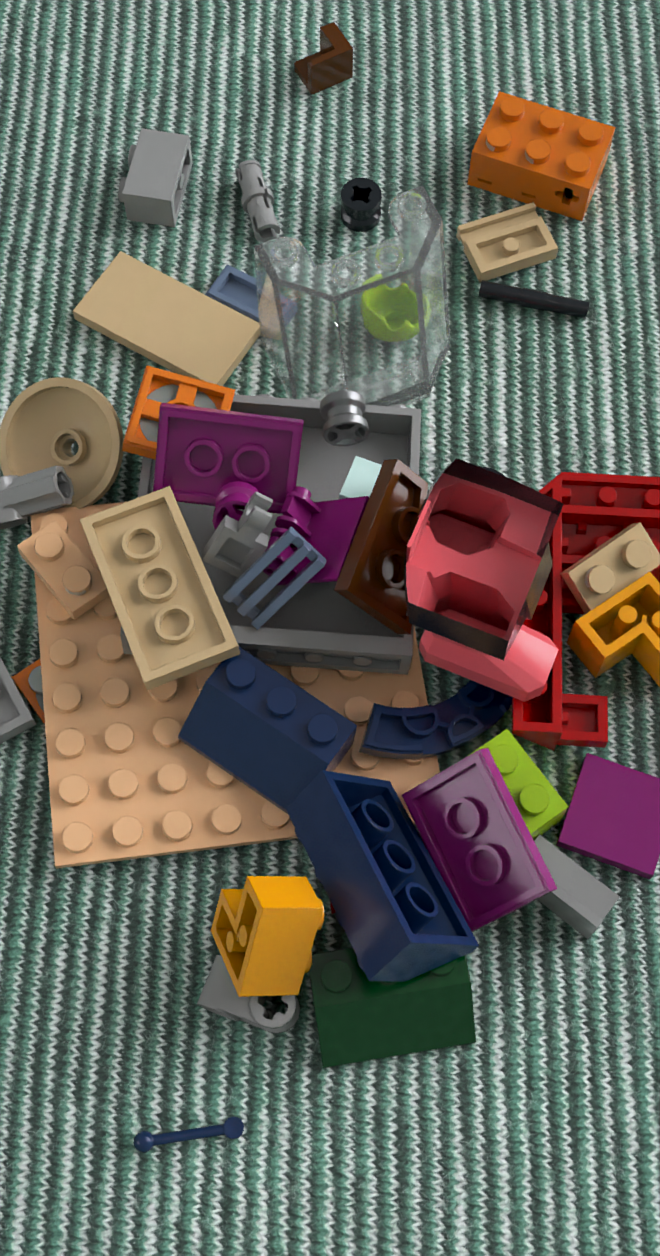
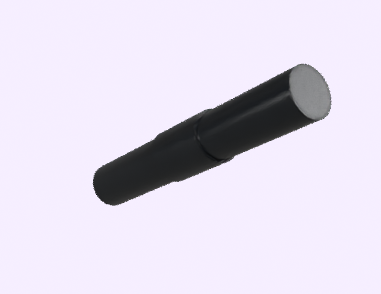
M485 280L481 282L478 297L516 304L521 307L545 310L586 319L590 303L548 294V292Z

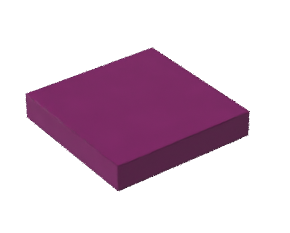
M586 753L556 846L651 879L660 855V778Z

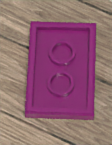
M161 403L153 492L170 486L177 502L215 506L217 492L222 486L229 482L241 481L251 484L259 493L273 499V503L267 512L281 514L286 494L292 492L297 483L304 420ZM235 506L236 509H245L241 506Z
M488 748L477 750L402 794L431 858L472 932L557 889Z

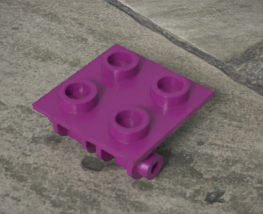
M296 486L292 492H288L285 496V502L280 512L282 515L278 516L275 521L277 528H273L271 531L267 549L292 526L327 560L325 566L307 583L337 581L369 497L363 496L313 502L310 499L311 492L308 489ZM291 543L263 572L270 576L298 548ZM305 557L276 586L287 585L311 561Z

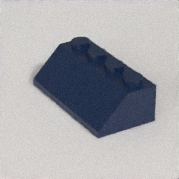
M322 770L287 806L286 810L295 827L296 836L303 844L315 868V875L323 885L332 903L336 919L344 928L357 955V962L369 981L405 982L467 955L479 946L390 781Z

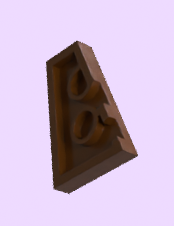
M399 459L384 460L334 591L395 633L411 635L412 624L409 623L408 616H406L404 559L407 544L419 520V511L427 496L428 483Z

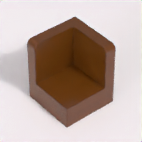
M334 22L320 27V51L294 63L295 72L311 95L353 77V47Z

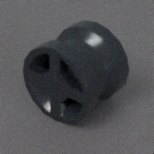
M355 178L344 184L341 190V221L348 229L356 232H366L378 225L381 218L380 204L382 200L379 185L367 178Z

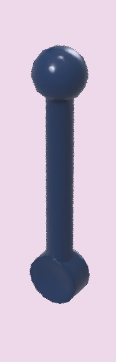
M230 1117L224 1124L154 1135L148 1131H140L135 1135L133 1144L137 1151L146 1153L153 1146L221 1135H226L230 1139H237L244 1132V1124L240 1118Z

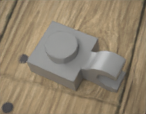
M255 491L247 502L239 521L226 515L204 546L202 561L239 578L268 547V535L261 532L267 527L272 518V514L267 512V510L272 505L273 499Z

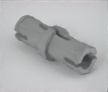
M246 160L238 165L239 168L235 169L236 177L242 190L241 204L243 210L250 217L256 240L268 242L275 239L277 234H280V226L273 211L274 197L272 191L265 185L259 162Z

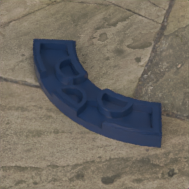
M470 680L454 696L433 706L430 704L413 708H397L374 703L359 752L391 759H419L451 752L469 744L493 727L512 705V697Z

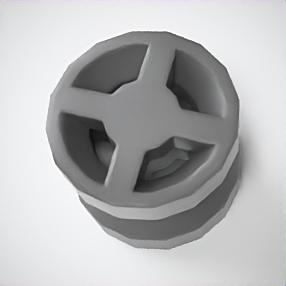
M350 390L337 391L325 396L321 400L320 413L323 419L326 420L322 430L323 437L327 443L335 446H350L363 441L368 436V422L362 417L366 409L363 395Z

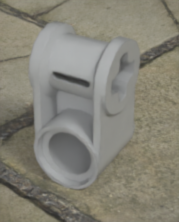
M216 955L197 1002L198 1006L237 1022L240 1020L276 1034L287 1032L294 1027L300 1014L299 1001L295 995L282 996L281 1000L288 1009L285 1014L276 1012L272 1020L269 1019V1013L263 1007V1004L266 1000L274 1002L277 996L239 997L221 955Z

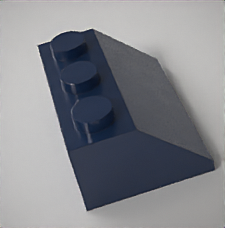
M239 647L240 654L222 661L205 682L178 735V739L288 814L287 806L322 770L333 772L353 745L357 725Z

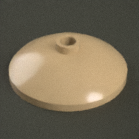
M63 377L49 378L36 382L15 398L2 420L0 426V466L3 475L23 476L49 467L61 466L68 477L71 478L74 489L72 504L61 508L77 507L81 509L93 505L110 489L121 467L124 439L118 415L108 399L100 391L87 383ZM76 441L79 448L77 454L73 456L71 446Z

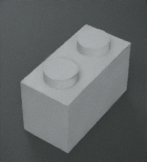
M141 128L137 145L132 144L129 149L128 175L121 178L118 189V198L120 202H124L127 220L169 227L176 226L193 164L189 135Z

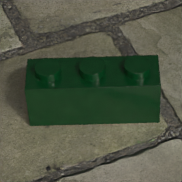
M353 948L312 954V964L308 973L323 1069L476 1043L471 980L466 955L405 982L369 981L357 962V955Z

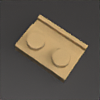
M534 202L457 227L456 237L458 241L461 240L464 246L463 251L479 283L482 280L487 281L556 259L558 246L542 216L539 217L536 213Z

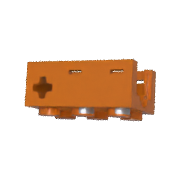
M499 91L472 150L467 185L526 204L534 202L536 207L582 221L607 162L616 127ZM565 188L573 190L574 196L572 199L564 197L563 191Z

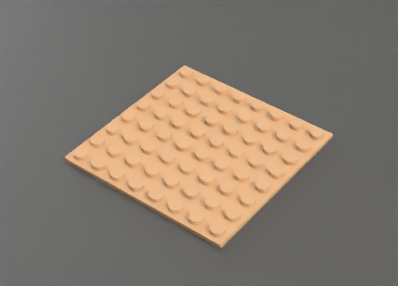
M125 502L89 505L81 509L77 507L58 508L30 515L32 535L56 520L100 572L80 519ZM34 572L55 868L298 839L295 827L287 813L178 739V735L205 682L221 662L147 690L133 654H124L120 636L121 623L110 596L74 620ZM415 627L413 629V656L408 675L266 664L357 725L353 745L333 772L390 781L412 823L415 824L402 794L440 773L437 756L419 759H391L359 752L374 703L397 708H413L428 705Z

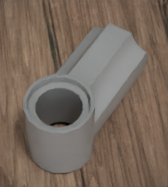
M53 466L23 476H1L0 529L29 522L30 515L71 505L74 489L71 478L68 477L64 468Z

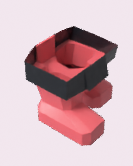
M457 458L441 471L421 506L418 514L419 520L407 544L404 559V584L408 619L410 624L424 629L418 648L425 662L523 702L541 695L559 649L549 637L523 625L525 620H532L553 566L549 539L564 503L510 478Z

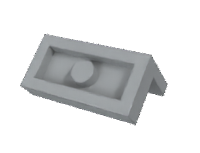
M539 834L534 842L557 889L537 900L588 939L603 922V919L620 896Z

